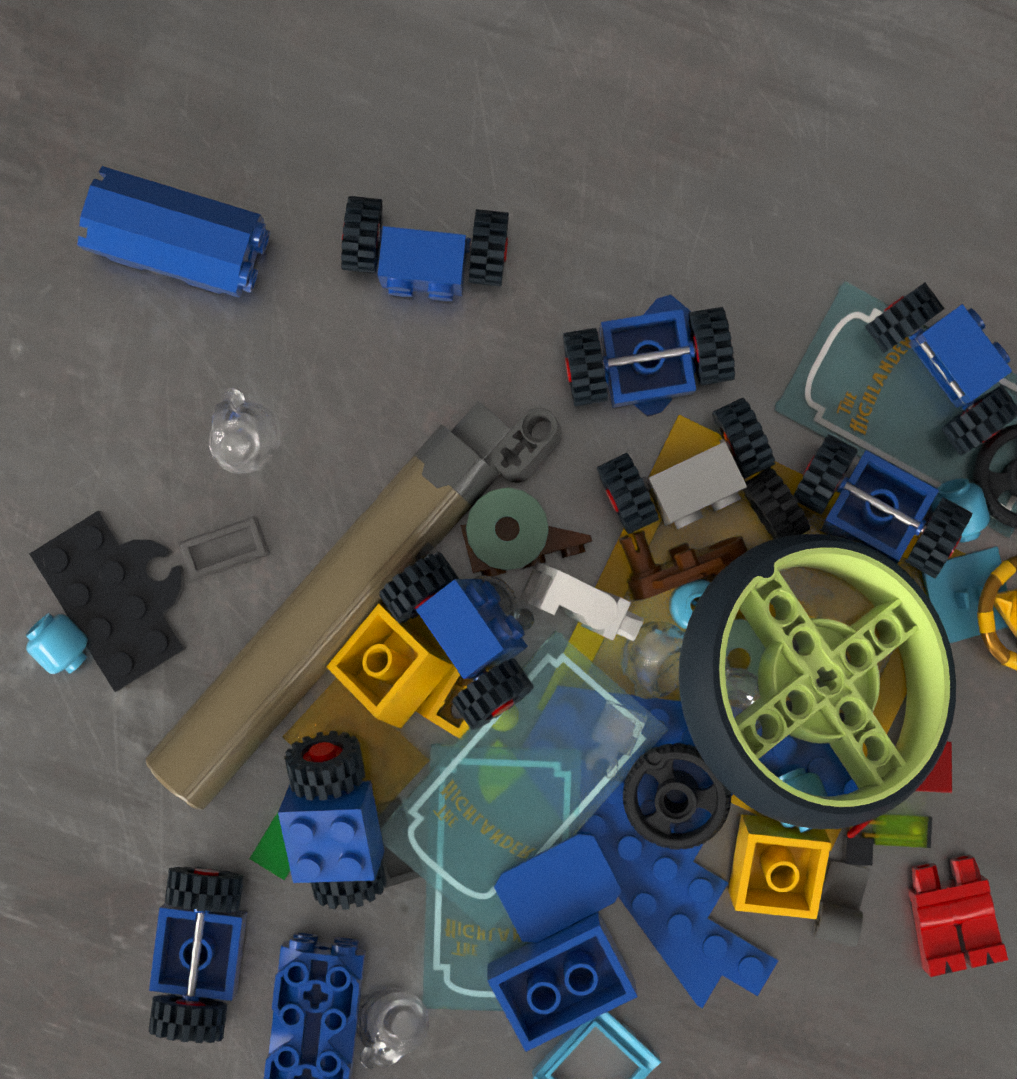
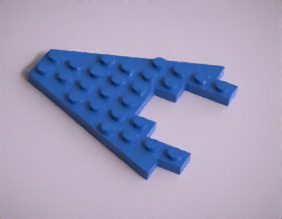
M557 685L518 750L516 757L528 760L561 761L560 770H571L570 815L637 740L630 733L635 724L596 690ZM607 691L644 723L639 732L646 739L569 824V830L573 835L577 833L594 835L622 889L618 896L697 1006L704 1007L722 975L758 996L778 963V959L708 918L728 885V881L694 861L703 844L684 850L657 846L655 843L652 844L644 839L634 829L625 813L623 805L625 779L630 768L640 756L650 749L664 744L683 743L695 746L686 724L681 701ZM731 708L734 718L745 709ZM756 720V731L757 734L761 737L762 726L761 723L758 720ZM788 735L759 758L761 763L777 777L799 768H804L806 773L818 774L828 796L844 795L859 789L829 743H812ZM674 759L673 770L684 771L692 775L699 788H706L713 784L710 776L698 765L689 761ZM523 765L563 820L565 776H554V766ZM646 773L639 783L637 795L643 815H650L656 811L655 797L659 782L654 776ZM671 790L666 793L667 798L673 803H683L688 799L687 795L681 790ZM696 808L695 813L690 819L681 823L671 822V833H686L696 830L704 825L712 814L706 809Z

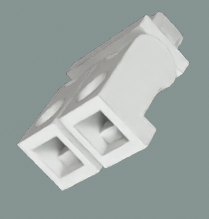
M536 562L519 598L555 615L558 607L561 606L566 615L581 622L582 627L610 640H614L615 635L618 634L634 641L644 622V618L628 611L631 602L596 589L566 573Z

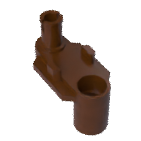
M644 530L632 533L637 550H635L629 535L619 539L632 571L629 574L630 578L627 579V583L635 601L656 596L710 574H713L715 578L732 561L748 551L742 536L731 537L696 551L694 548L690 549L688 543H683L668 550L672 560L663 564H655Z

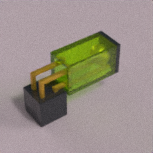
M885 813L869 823L872 824V833L862 832V836H855L854 838H848L847 835H843L842 862L851 865L872 866L873 844L931 848L932 817L924 814Z

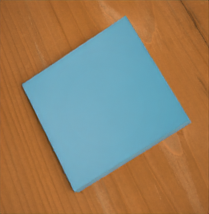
M998 546L947 559L936 578L922 572L927 597L941 619L949 643L981 635L977 618L978 603L981 591L990 573L1001 564ZM1006 582L999 588L998 592L1008 591ZM993 605L996 630L1008 627Z

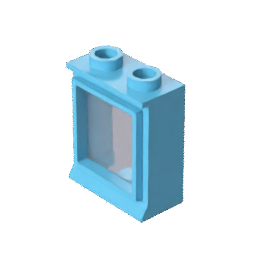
M606 1012L568 1031L533 1069L532 1074L533 1079H645L661 1063V1059L654 1049L650 1051L636 1038L635 1033L625 1023L621 1024L614 1016Z

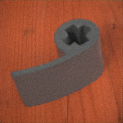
M830 861L823 883L817 919L814 921V938L850 947L857 945L863 923V912L860 911V907L871 872L870 869L843 862Z

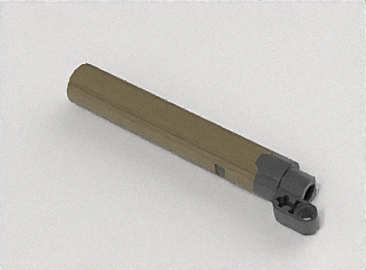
M477 401L452 431L441 424L377 496L378 498L359 516L145 758L146 765L155 778L190 807L198 810L205 809L328 670L326 666L377 604L385 605L379 596L380 590L388 582L393 581L392 578L404 572V569L409 565L413 566L421 558L424 560L500 474L510 482H523L531 477L555 450L562 439V429L552 412L538 407L530 409L510 429L494 413ZM542 421L551 423V431L546 437L541 439L532 437V429L537 423ZM524 438L535 449L532 453L527 447L522 445L521 441ZM513 455L516 458L519 457L522 463L518 467L513 464L509 465L507 458Z

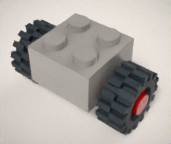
M744 397L713 411L714 422L722 440H719L720 444L648 479L645 476L640 477L639 471L628 453L597 466V471L611 505L628 534L658 521L656 508L665 526L674 522L677 529L697 521L703 518L700 509L712 505L715 512L740 500L738 491L747 487L744 479L775 465V458L768 444L767 436L764 434L755 412L751 410L748 401L746 402Z

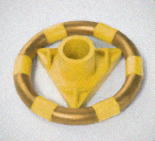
M1017 555L1004 560L990 573L981 591L977 612L979 633L986 648L1002 665L1017 670V653L1008 650L998 638L993 605L1017 638V589L998 592L999 588L1016 573Z

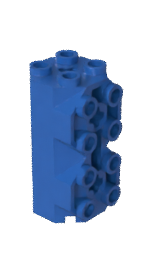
M102 166L100 168L99 174L104 179L102 181L98 179L92 181L80 216L79 226L87 228L86 238L78 236L77 245L80 248L105 256L113 262L139 270L147 269L183 280L188 285L218 294L226 293L240 298L243 291L249 293L253 291L258 275V269L253 268L257 253L264 254L270 236V231L266 230V224L261 214Z
M294 933L290 941L282 943L278 972L275 975L272 1001L273 1019L264 1079L352 1078L366 950L358 948L359 940L335 937L334 943L318 941V935Z

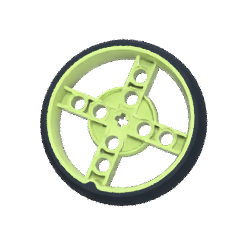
M801 534L777 538L751 548L726 566L707 586L695 606L683 637L679 660V690L686 724L698 752L715 777L732 794L747 806L779 822L804 828L840 829L870 821L894 809L905 801L933 770L944 750L953 723L956 705V674L952 649L941 619L930 599L905 570L885 555L861 543L825 534ZM793 567H809L826 571L854 586L875 607L850 627L835 620L809 618L779 571ZM769 603H771L775 608V618L771 615L769 611ZM740 609L764 645L765 650L761 656L758 668L760 698L734 718L726 688L725 659L731 627ZM875 627L879 632V640L876 638L875 635ZM793 637L799 645L798 653L794 650L793 647ZM899 647L906 676L907 698L904 723L897 744L894 746L874 716L873 711L880 690L877 663ZM846 650L849 652L851 656L850 664L846 659ZM787 696L790 698L792 702L791 712L788 710L786 706ZM840 708L843 710L845 714L844 723L841 721V718L839 716ZM756 720H758L762 726L761 737L757 734L756 731ZM788 735L812 743H829L859 789L848 794L828 797L808 794L780 780L761 763L759 758ZM863 743L866 744L868 750L867 758L863 753Z

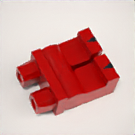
M970 854L950 859L954 878L951 880L940 882L935 863H926L912 867L914 887L909 888L908 892L912 902L922 968L930 977L966 970V963L971 968L1008 960L1005 944L1002 943L995 916L989 881L980 874L975 858Z

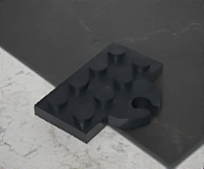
M96 511L29 553L68 618L87 636L88 642L86 647L114 692H118L187 649L165 615L177 604L183 591L184 572L182 565L171 568L166 579L162 581L155 580L149 571L151 562L158 557H169L173 551L154 540L134 539L121 544L102 511Z

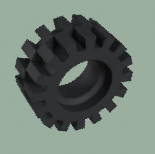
M769 467L745 482L747 487L742 489L746 494L745 497L773 539L801 535L811 529L809 521L804 516L805 513L798 505L795 496L793 497L788 486L784 484L782 478L777 475L773 468Z

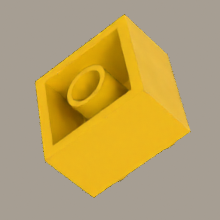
M378 603L326 667L375 718L401 729L453 665L409 621L398 623L390 610Z
M741 814L728 887L735 911L817 919L831 841L825 829H812L801 833L798 826L786 828L779 821L770 817Z

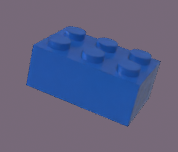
M599 911L538 943L531 942L488 963L487 981L525 1052L638 997L635 979Z

